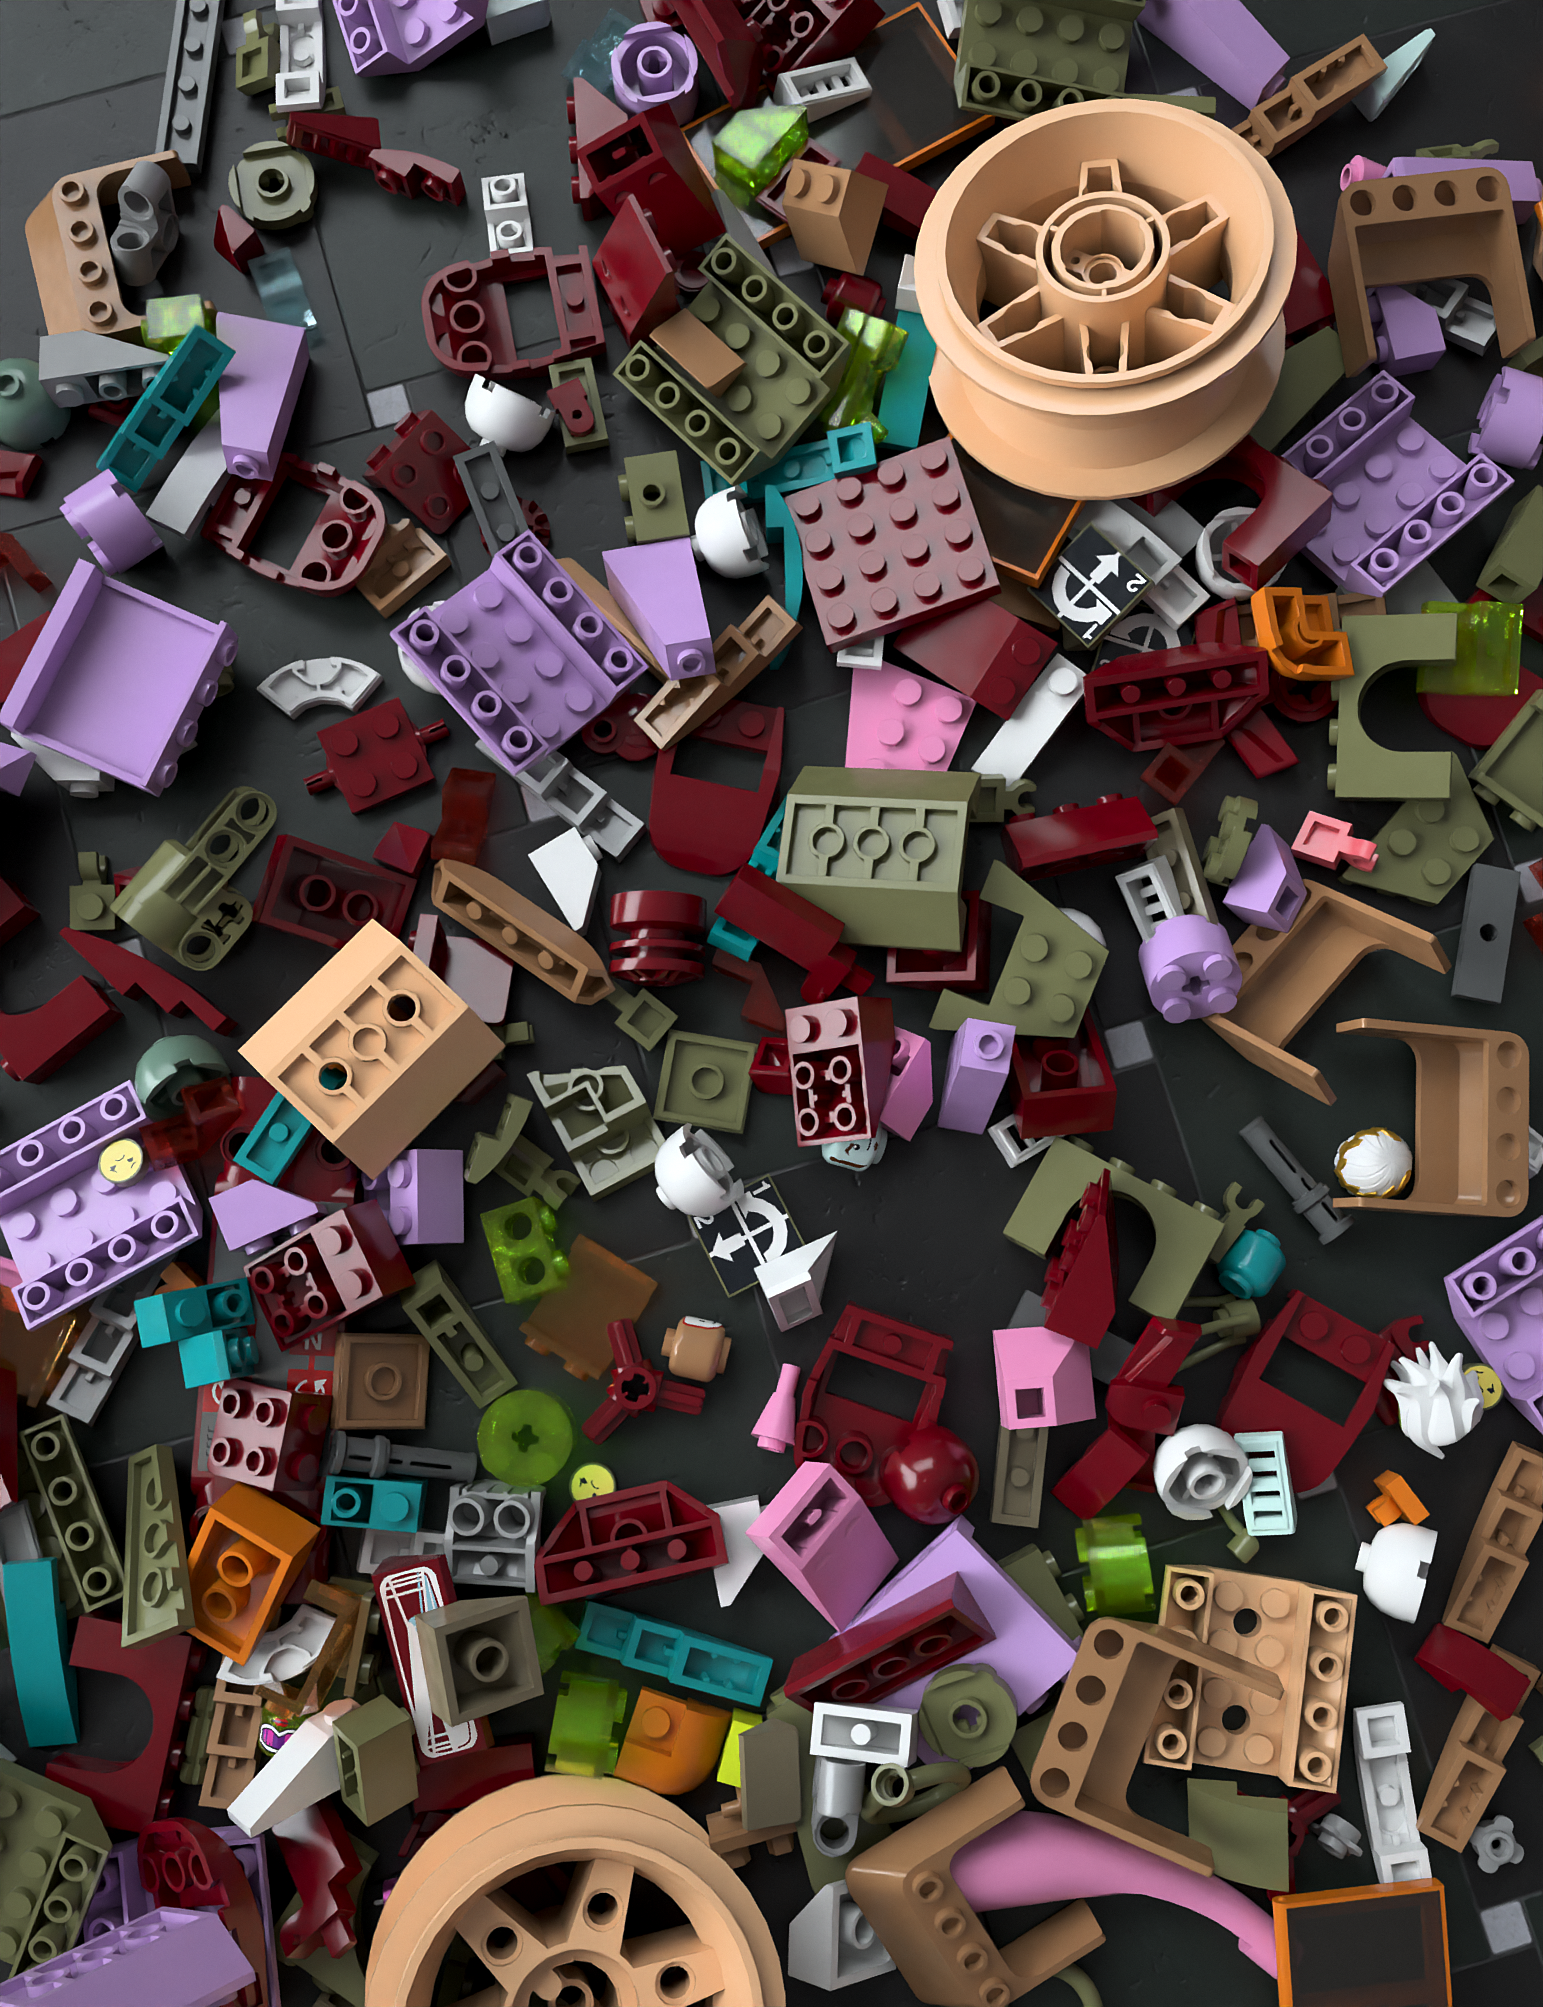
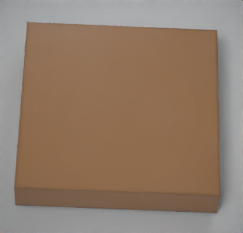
M336 1332L332 1384L333 1399L330 1414L331 1429H425L430 1343L423 1334Z

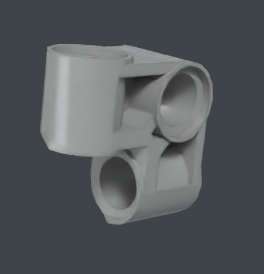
M142 160L136 163L118 191L121 220L110 239L118 278L130 286L146 285L155 279L168 254L174 250L179 236V219L175 212L170 178L157 164Z
M816 1755L812 1798L814 1799L811 1825L813 1841L817 1849L826 1856L832 1858L841 1856L849 1852L855 1843L865 1784L866 1762ZM829 1818H839L847 1824V1830L842 1837L831 1840L821 1834L822 1824Z

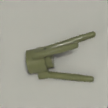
M1232 1293L1222 1296H1189L1184 1307L1220 1308L1213 1311V1322L1201 1324L1202 1335L1217 1332L1221 1338H1226L1187 1356L1177 1372L1189 1368L1232 1346L1245 1344L1246 1336L1260 1333V1318L1252 1299L1236 1300Z

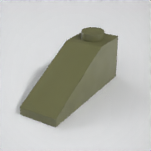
M437 1259L412 1274L416 1284L399 1293L402 1308L477 1407L481 1409L517 1385L518 1380L460 1290Z

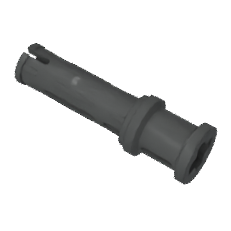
M1262 1115L1238 1132L1294 1199L1291 1203L1294 1206L1293 1210L1297 1214L1303 1213L1320 1234L1318 1240L1322 1245L1335 1239L1355 1222L1356 1219L1352 1214L1345 1215L1341 1208H1333V1199L1328 1194L1330 1190L1326 1183L1323 1184L1321 1181L1316 1183L1292 1152L1265 1122Z
M338 1430L333 1435L328 1460V1470L331 1474H339L341 1470L366 1472L369 1478L376 1479L383 1477L388 1472L471 1483L475 1477L477 1467V1455L474 1452L464 1453L390 1444V1440L386 1439L385 1436L376 1435L374 1439L348 1437L345 1431Z

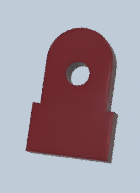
M578 377L546 392L555 413L560 414L570 434L575 437H585L593 431L595 425L594 417L586 402L588 400L587 394ZM577 414L582 416L580 419L573 418Z

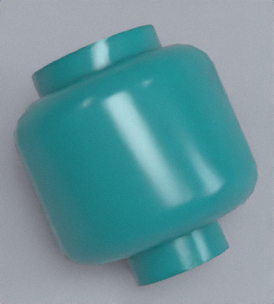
M1257 1229L1256 1232L1243 1230L1220 1262L1216 1264L1217 1271L1220 1274L1218 1279L1221 1285L1230 1293L1242 1299H1249L1251 1296H1265L1286 1267L1285 1255L1279 1248L1281 1246L1280 1241L1273 1234L1263 1229Z

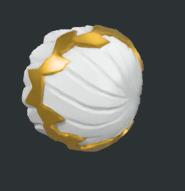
M1371 1127V1129L1361 1130L1344 1141L1337 1150L1338 1153L1334 1160L1336 1166L1334 1172L1339 1178L1338 1181L1341 1187L1346 1188L1350 1194L1356 1197L1387 1199L1399 1194L1410 1179L1412 1153L1409 1151L1407 1143L1394 1132L1387 1130V1128Z

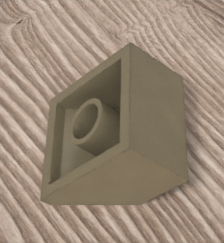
M526 1596L460 1600L414 1615L431 1711L449 1726L460 1725L544 1694L528 1598Z

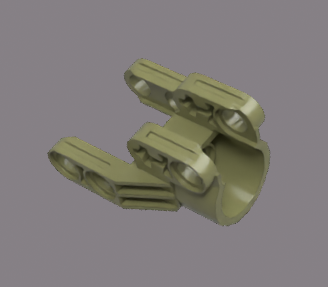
M239 786L232 789L185 845L176 839L165 840L110 905L111 910L133 929L182 965H187V967L198 971L213 968L225 956L252 921L253 910L251 904L238 889L228 885V879L273 826L277 819L275 802L267 794L250 786ZM256 798L258 802L256 815L249 819H242L240 813L243 803L248 799ZM266 805H267V808H268V816H267L266 820H265L263 823L259 824V823L263 820V818H264V815H265V813H266ZM220 835H229L230 844L224 852L219 854L210 852V845L213 839ZM238 850L236 856H235L232 860H230V858H231V857L235 854V852ZM223 902L228 905L233 904L237 912L233 916L228 913L222 914L218 907ZM207 919H210L214 926L217 924L222 927V932L219 935L205 922ZM196 936L210 938V945L204 952L195 954L186 950L187 944L192 938Z

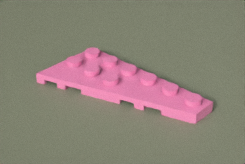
M883 660L881 670L853 668L845 767L947 771L974 710L976 701L967 695Z

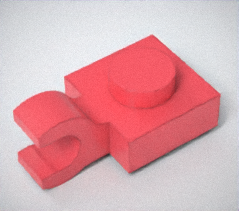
M1309 811L1291 847L1293 857L1336 870L1340 859H1343L1359 870L1372 873L1379 859V855L1374 854L1377 849L1375 843L1352 837L1354 830L1351 823L1313 811Z

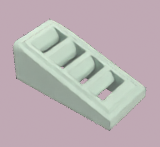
M1431 28L1424 30L1383 59L1388 67L1386 72L1352 99V102L1369 122H1372L1380 115L1423 60L1436 35Z
M1283 1431L1235 1433L1234 1440L1246 1454L1252 1472L1277 1471V1475L1253 1476L1249 1490L1242 1498L1248 1535H1287L1295 1533L1298 1516ZM1274 1451L1275 1457L1249 1459L1248 1452ZM1279 1491L1280 1495L1256 1496V1492Z

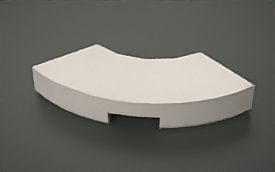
M330 657L308 661L299 660L286 665L271 674L256 689L294 720L306 709L321 704L341 705L356 713L384 679L379 673L362 663L341 657Z
M302 1604L289 1622L275 1631L264 1633L244 1667L226 1656L216 1678L242 1685H266L294 1678L321 1661L337 1644L349 1623L307 1604Z

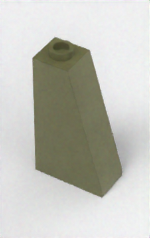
M1327 326L1285 350L1278 385L1265 412L1248 433L1261 447L1272 454L1282 446L1346 377L1339 334L1332 328Z
M783 1685L770 1695L772 1702L766 1705L767 1719L772 1717L795 1726L799 1732L802 1818L795 1822L811 1887L817 1895L826 1884L844 1880L845 1870L856 1856L896 1832L893 1824L875 1825L867 1823L859 1813L857 1837L849 1852L832 1858L822 1854L817 1849L813 1841L811 1825L814 1799L812 1798L816 1758V1755L810 1754L813 1713L786 1698ZM866 1779L863 1798L871 1791V1787ZM829 1818L822 1824L820 1832L828 1839H838L845 1834L847 1824L842 1819Z

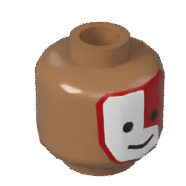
M685 1316L679 1321L677 1329L667 1328L661 1355L669 1357V1369L675 1376L708 1383L715 1378L716 1373L724 1375L732 1338L725 1337V1328L720 1323Z

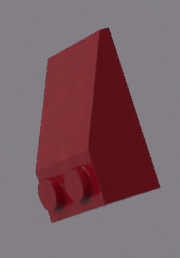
M984 599L903 628L892 646L965 695L1008 721L1058 643L991 600Z
M289 834L278 835L252 909V922L341 950L371 919H374L398 939L417 880Z
M1088 1005L1074 1038L1014 1035L1007 1083L1011 1107L1021 1139L1113 1129L1117 1088Z

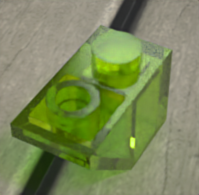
M792 104L738 111L712 141L714 168L755 196L780 171L782 164L790 155L794 154L808 139L807 108L802 104Z

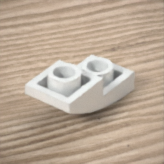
M524 173L481 178L490 251L508 248L509 254L533 252L534 243Z

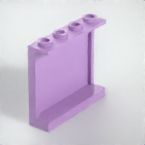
M79 558L0 711V724L21 737L159 797L163 788L169 787L174 781L178 770L176 762L183 748L190 746L195 739L198 731L197 720L204 706L208 707L215 699L218 691L217 680L224 666L227 667L233 662L238 650L237 640L239 637L228 623L220 621L219 625L107 577L96 565Z
M962 1514L871 1598L843 1631L845 1632L958 1571L994 1630L997 1639L874 1704L920 1710L925 1686L939 1671L955 1664L969 1663L975 1665L977 1663H985L993 1667L997 1675L1004 1679L1011 1688L1017 1701L1018 1716L1024 1711L1028 1714L1034 1713L1049 1695L1047 1690L1059 1679L1062 1683L1066 1682L1083 1638L1079 1635L1072 1641L972 1538L975 1528ZM836 1631L829 1640L842 1633ZM961 1705V1711L956 1714L958 1720L967 1719L970 1725L977 1724V1715L980 1712L977 1708H972L970 1705ZM919 1725L917 1755L926 1765L945 1761L958 1762V1760L952 1759L944 1753L941 1757L934 1752L925 1741Z

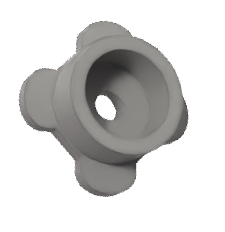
M1326 1813L1320 1825L1311 1822L1309 1828L1319 1836L1317 1843L1325 1851L1340 1859H1343L1345 1855L1350 1856V1854L1361 1857L1363 1851L1357 1846L1361 1833L1349 1822L1332 1813Z
M1497 1815L1494 1820L1479 1822L1469 1838L1474 1851L1479 1855V1867L1487 1873L1496 1872L1500 1865L1508 1862L1517 1864L1524 1856L1523 1847L1516 1843L1512 1833L1514 1824L1504 1815ZM1494 1840H1499L1498 1848L1492 1847Z

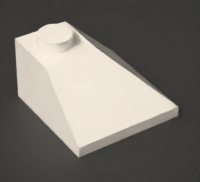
M845 1879L826 1884L789 1924L788 1975L832 1991L896 1969V1964L850 1895Z

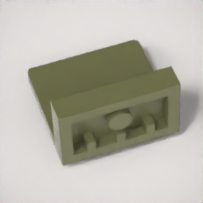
M333 1574L330 1576L324 1613L349 1624L333 1649L313 1666L312 1673L346 1678L344 1696L354 1697L365 1685L370 1684L373 1675H379L381 1671L385 1646L378 1645L381 1628L384 1624L372 1580Z

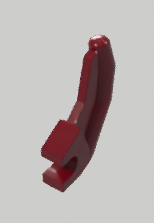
M1415 1314L1395 1319L1376 1334L1386 1341L1395 1344L1385 1379L1400 1381L1398 1374L1390 1366L1391 1361L1394 1360L1401 1364L1399 1358L1406 1357L1416 1362L1418 1358L1415 1348L1420 1347L1424 1353L1429 1349V1340L1412 1342L1408 1336L1409 1329L1412 1326L1424 1323L1422 1315ZM1383 1384L1374 1411L1385 1426H1390L1398 1422V1401L1395 1395Z

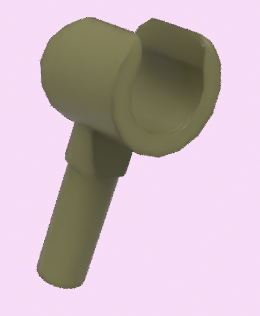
M1223 1504L1217 1509L1229 1529L1235 1534L1226 1547L1241 1562L1247 1563L1258 1552L1259 1542L1255 1536L1248 1535L1247 1529L1238 1521L1231 1509L1227 1510Z

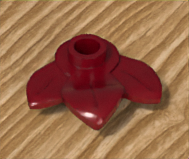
M628 688L606 711L581 730L582 738L587 748L600 755H608L615 752L623 759L632 762L642 761L658 752L657 745L634 721V718L651 701L654 695L646 693L630 695ZM601 725H608L612 728V732L609 736L601 738L595 734L596 729Z

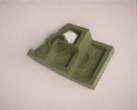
M610 1066L597 1071L579 1068L571 1069V1073L542 1074L540 1071H532L527 1074L593 1202L655 1170V1158L666 1140L655 1123L648 1104L627 1066Z

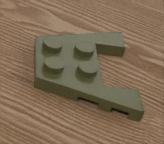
M994 859L979 898L1024 916V919L990 1004L945 987L929 1027L937 1030L958 1031L967 1018L1016 1026L1015 1034L1074 1038L1109 950L1042 896L1029 883L1013 872L1005 863Z

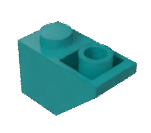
M247 1277L162 1293L134 1301L142 1348L179 1341L218 1330L255 1324Z
M247 1328L218 1330L178 1341L186 1389L255 1375L254 1365L258 1364L259 1361L258 1347L255 1338L248 1336Z
M368 1474L326 1475L320 1524L417 1533L423 1526L429 1478L385 1474L383 1477L376 1479L369 1478Z

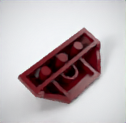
M670 0L743 126L751 121L765 65L764 56L758 46L765 40L753 18L750 16L744 21L737 9L744 5L742 0Z
M1205 642L1119 656L1082 677L1088 724L1101 730L1132 752L1223 738L1251 711L1257 702L1260 703L1269 695L1266 648L1216 642Z
M663 1480L574 1501L543 1547L541 1546L536 1552L534 1569L540 1606L546 1607L599 1600L681 1581L730 1564L720 1515L668 1480Z

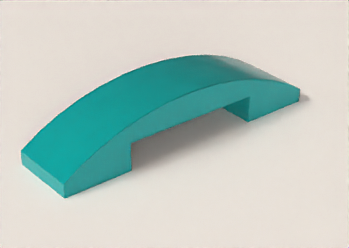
M866 422L828 431V439L791 447L778 464L739 484L748 496L740 499L741 503L765 502V485H774L783 498L835 478L839 479L867 473L877 468L878 463L872 424ZM705 460L700 461L706 500L718 492L733 487Z
M765 485L766 543H783L785 610L799 622L803 588V564L799 537L791 513L781 494L774 485ZM794 638L770 662V670H779L791 648Z

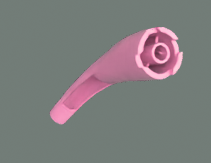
M1019 1810L962 1846L951 1859V1875L975 1913L1076 1898L1125 1893L1143 1894L1189 1908L1216 1921L1239 1937L1238 1948L1242 1953L1274 1979H1277L1274 1919L1267 1912L1214 1874L1211 1878L1206 1877L1077 1819L1049 1813ZM1294 1937L1297 1964L1302 1953V1945Z

